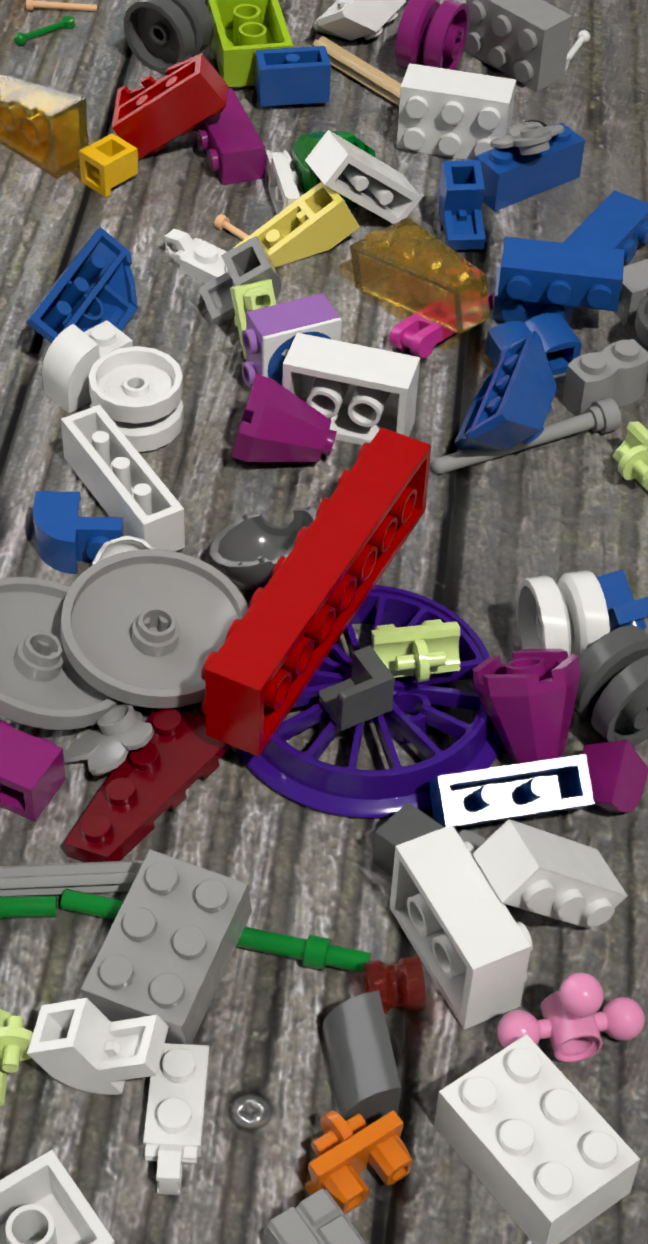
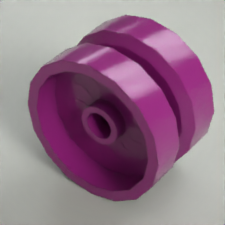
M409 0L398 27L395 43L396 64L403 69H407L409 63L456 70L466 44L469 29L468 6L465 3L454 0H445L441 4L440 0Z

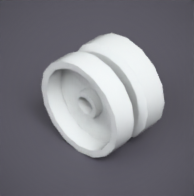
M139 346L118 348L104 354L92 365L88 376L89 393L92 401L90 408L101 405L138 452L156 450L171 443L180 434L184 422V406L181 399L183 395V375L180 365L169 354L155 348Z
M586 570L564 573L557 584L549 576L523 578L519 583L516 596V620L521 650L564 649L568 652V657L575 654L580 658L591 645L610 632L605 597L600 583L593 572Z

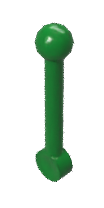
M64 16L62 21L26 34L18 32L14 36V42L18 46H24L27 40L61 28H74L75 18Z

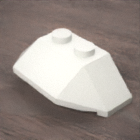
M337 0L315 21L313 27L316 32L349 41L363 36L365 40H369L382 33V26L398 16L397 11L407 0Z

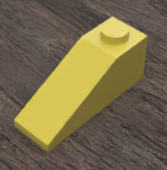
M321 181L235 247L257 236L266 247L274 267H278L328 251L360 228L338 192L325 186Z

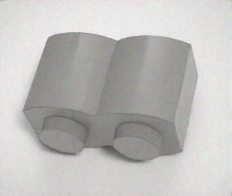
M634 339L614 342L605 347L602 352L587 353L573 359L567 367L562 404L574 416L584 414L593 402L608 397L613 398L618 407L636 402L645 392L648 376V352Z

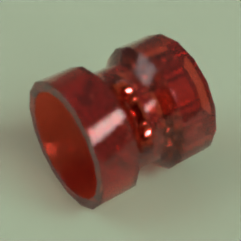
M418 956L402 957L398 963L387 965L381 960L364 961V993L379 990L384 1014H387L391 1008L402 1007L407 1012L425 1009V981L422 964Z

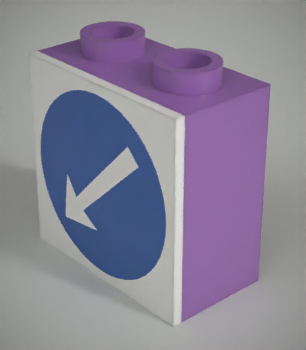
M324 293L246 312V330L242 331L246 362L242 363V375L248 387L252 386L256 374L273 379L282 385L283 362L296 333L341 341L342 319Z

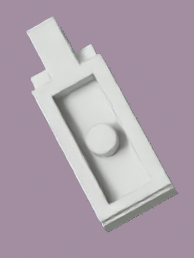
M267 150L265 152V168L269 177L268 190L277 215L304 194L297 189L296 171H291L293 160L289 153L284 150L283 152H270Z
M173 229L164 236L165 255L173 258L180 265L181 272L205 284L228 272L221 256L227 251L202 241L200 238L192 240L188 233Z
M165 1043L157 1075L150 1076L143 1147L145 1161L158 1162L156 1181H158L157 1194L180 1195L183 1163L197 1164V1157H201L209 1068V1045Z

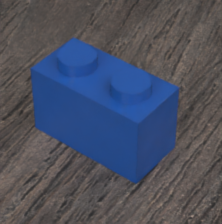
M325 46L255 50V90L260 107L278 108L283 105L293 104L310 106L329 102L331 64Z

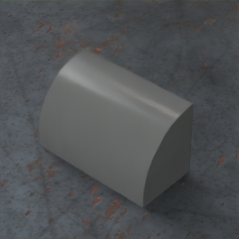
M379 990L367 992L350 998L335 1007L324 1020L322 1035L338 1113L345 1121L359 1113L365 1119L367 1126H369L392 1110L398 1115L401 1084Z

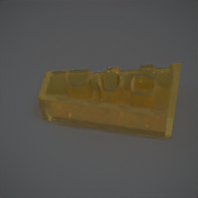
M0 74V143L54 178H60L80 167L79 150L89 146L86 98Z
M407 217L380 231L370 232L364 239L350 245L355 288L459 334L490 318L486 274L411 218Z

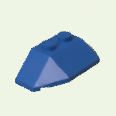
M99 227L33 310L26 323L50 343L72 324L85 332L108 320L122 331L138 309L135 281L130 268L132 264L131 252L104 229Z
M536 331L531 332L502 350L497 359L499 362L497 367L486 377L470 405L454 443L459 450H508L520 442H523V444L531 443L542 434L547 414L552 409L551 403L557 386L541 338Z

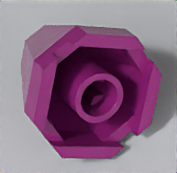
M256 374L230 457L246 462H319L322 454L330 455L337 431L330 430V419L275 380Z
M524 649L512 652L513 660L508 663L502 664L501 656L498 655L487 658L473 668L475 690L511 760L521 764L559 758L564 754L581 677L579 656L572 654L568 657V652L564 649Z

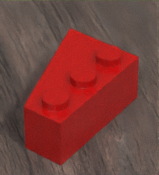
M202 53L168 67L166 70L168 75L154 80L149 75L142 78L141 84L143 86L131 91L126 86L117 89L112 129L121 139L137 148L138 159L149 153L155 154L159 152L168 141L178 135H187L194 129L196 124L207 117L214 118L218 116L227 106L228 85Z

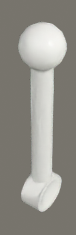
M582 30L578 33L577 41L567 53L565 71L569 66L570 60L582 44L589 42L590 34L588 31Z

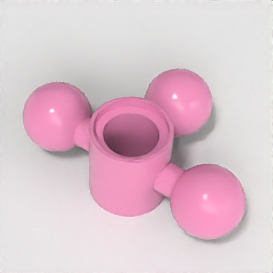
M581 972L568 976L562 982L559 991L549 995L542 1001L540 1010L543 1019L537 1020L531 1013L524 1010L510 1011L499 1021L497 1037L503 1048H506L526 1034L536 1045H538L540 1039L550 1038L557 1060L568 1063L578 1062L592 1057L602 1048L601 1031H605L610 1037L619 1041H628L637 1037L644 1027L645 1016L641 1006L628 997L614 998L604 1006L602 1012H597L603 1003V988L594 976Z

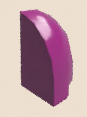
M627 739L584 745L582 754H586L595 804L610 811L631 812L638 806L644 792L648 775L647 765Z

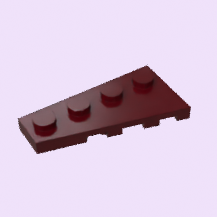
M155 708L146 723H151L154 729L153 737L145 747L130 750L125 761L111 772L63 844L67 857L83 862L121 861L155 829L154 821L165 810H174L187 798L186 790L201 776L207 779L220 766L219 759L230 748L234 751L238 748L207 736L206 716L177 708Z

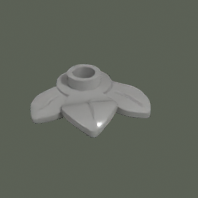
M533 121L519 123L509 128V135L493 139L490 145L499 149L519 147L521 155L537 154L550 148L549 140L552 136L563 133L564 126L556 124L543 127L539 122Z
M131 704L117 705L98 718L97 724L99 729L82 735L64 753V763L88 760V767L92 775H104L120 766L125 761L130 750L145 747L153 737L154 729L151 723L145 722L142 714L135 711Z

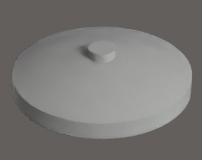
M132 550L109 556L95 563L74 581L67 592L62 607L61 641L65 654L73 668L89 685L99 692L134 706L159 709L183 707L203 701L205 697V680L201 678V672L204 662L211 652H218L226 640V635L232 622L235 619L241 620L249 608L235 584L221 571L200 559L169 550Z
M31 577L0 579V715L9 720L42 729L72 730L96 724L98 718L106 714L113 707L124 703L99 692L89 685L76 672L65 654L60 629L62 607L67 592L70 589L69 586Z

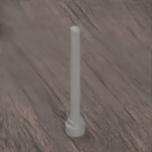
M613 398L601 399L593 402L584 414L544 425L542 434L531 443L523 444V442H520L508 450H462L436 458L432 463V469L436 474L441 475L585 430L599 431L601 434L611 432L621 427V413Z

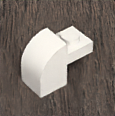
M108 320L85 332L74 324L70 325L54 339L44 357L42 366L44 393L68 413L92 402L88 378L92 365L104 354L118 348L133 347V340Z
M88 998L41 1005L27 1054L49 1075L70 1087L91 1093L117 1095L122 1094L126 1080L157 1075L169 1026L158 1015L111 1022Z

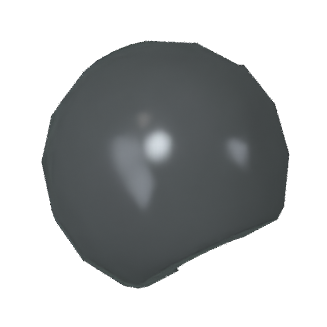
M312 506L294 509L293 521L289 525L282 527L271 525L263 518L262 514L247 516L244 513L242 518H239L223 529L212 541L209 554L218 569L236 586L255 592L259 587L264 588L270 581L277 561L280 557H287L294 548L299 531L304 526H310L315 519L317 509Z

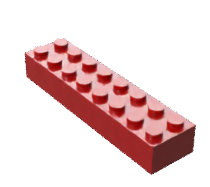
M381 427L370 443L365 442L362 445L356 463L351 470L345 469L342 472L335 492L330 498L325 497L321 501L315 519L310 526L301 528L296 537L294 548L289 555L279 558L270 581L264 588L259 587L255 591L250 601L249 609L241 620L235 619L232 622L224 644L218 652L213 651L206 658L201 678L205 680V697L202 703V712L206 713L207 736L255 756H260L425 513L431 456L430 444Z

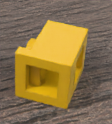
M113 133L79 150L81 182L104 197L111 195V188L138 174L137 148Z

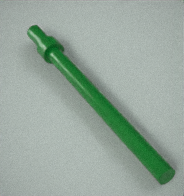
M65 889L61 898V909L115 920L124 901ZM246 926L237 943V947L303 960V966L325 970L326 966L367 974L371 960V953L331 945V939L309 935L308 939Z

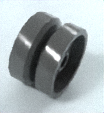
M138 0L127 9L123 19L124 34L130 49L146 67L159 73H166L168 67L194 57L209 46L213 37V21L209 9L203 0Z
M635 625L623 626L602 636L579 658L581 677L573 710L582 719L590 721L594 731L605 742L627 739L634 747L648 739V634Z

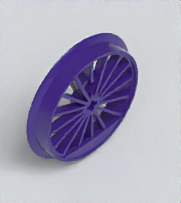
M375 585L343 632L351 658L335 644L292 708L316 705L282 722L259 757L241 749L236 750L249 769L264 783L287 798L316 810L349 817L385 818L393 816L407 803L412 804L420 811L432 808L428 788L430 780L442 775L488 769L503 745L477 692L430 685L470 678L474 686L472 669L490 656L474 630L445 606L414 592ZM441 619L443 623L458 622L460 626V671L430 674L429 681L417 682L415 676L395 678L392 711L356 725L348 767H340L318 760L340 732V729L333 720L330 721L306 752H300L284 741L330 716L319 702V691L351 678V658H353V652L360 649L352 624H375V630L380 625L394 624L397 628L421 625L424 621ZM431 704L478 710L479 712L474 722L467 724L431 707ZM405 713H412V714H415V715H414V716H407ZM374 722L389 769H357L364 723ZM432 726L459 740L446 750H440L427 737L428 728ZM392 738L401 743H412L427 760L409 766H401Z

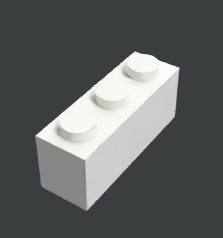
M330 130L325 133L305 159L325 186L398 227L422 199L402 173Z
M508 819L473 853L474 858L503 904L585 928L593 929L595 926L608 921L615 912L614 908L628 897L597 849Z

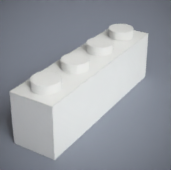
M101 405L61 418L64 458L109 517L123 518L124 536L144 539L154 549L175 552L185 548L184 508Z

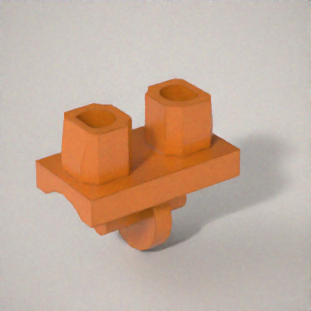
M334 1110L322 1115L320 1125L324 1135L311 1142L312 1149L318 1158L311 1161L308 1165L311 1180L305 1183V1189L310 1196L322 1188L324 1190L327 1189L346 1215L368 1198L369 1188L358 1173L372 1166L386 1186L392 1185L408 1175L413 1160L405 1144L400 1139L404 1123L397 1113L392 1110L369 1126H367L365 1119L359 1113L346 1121Z

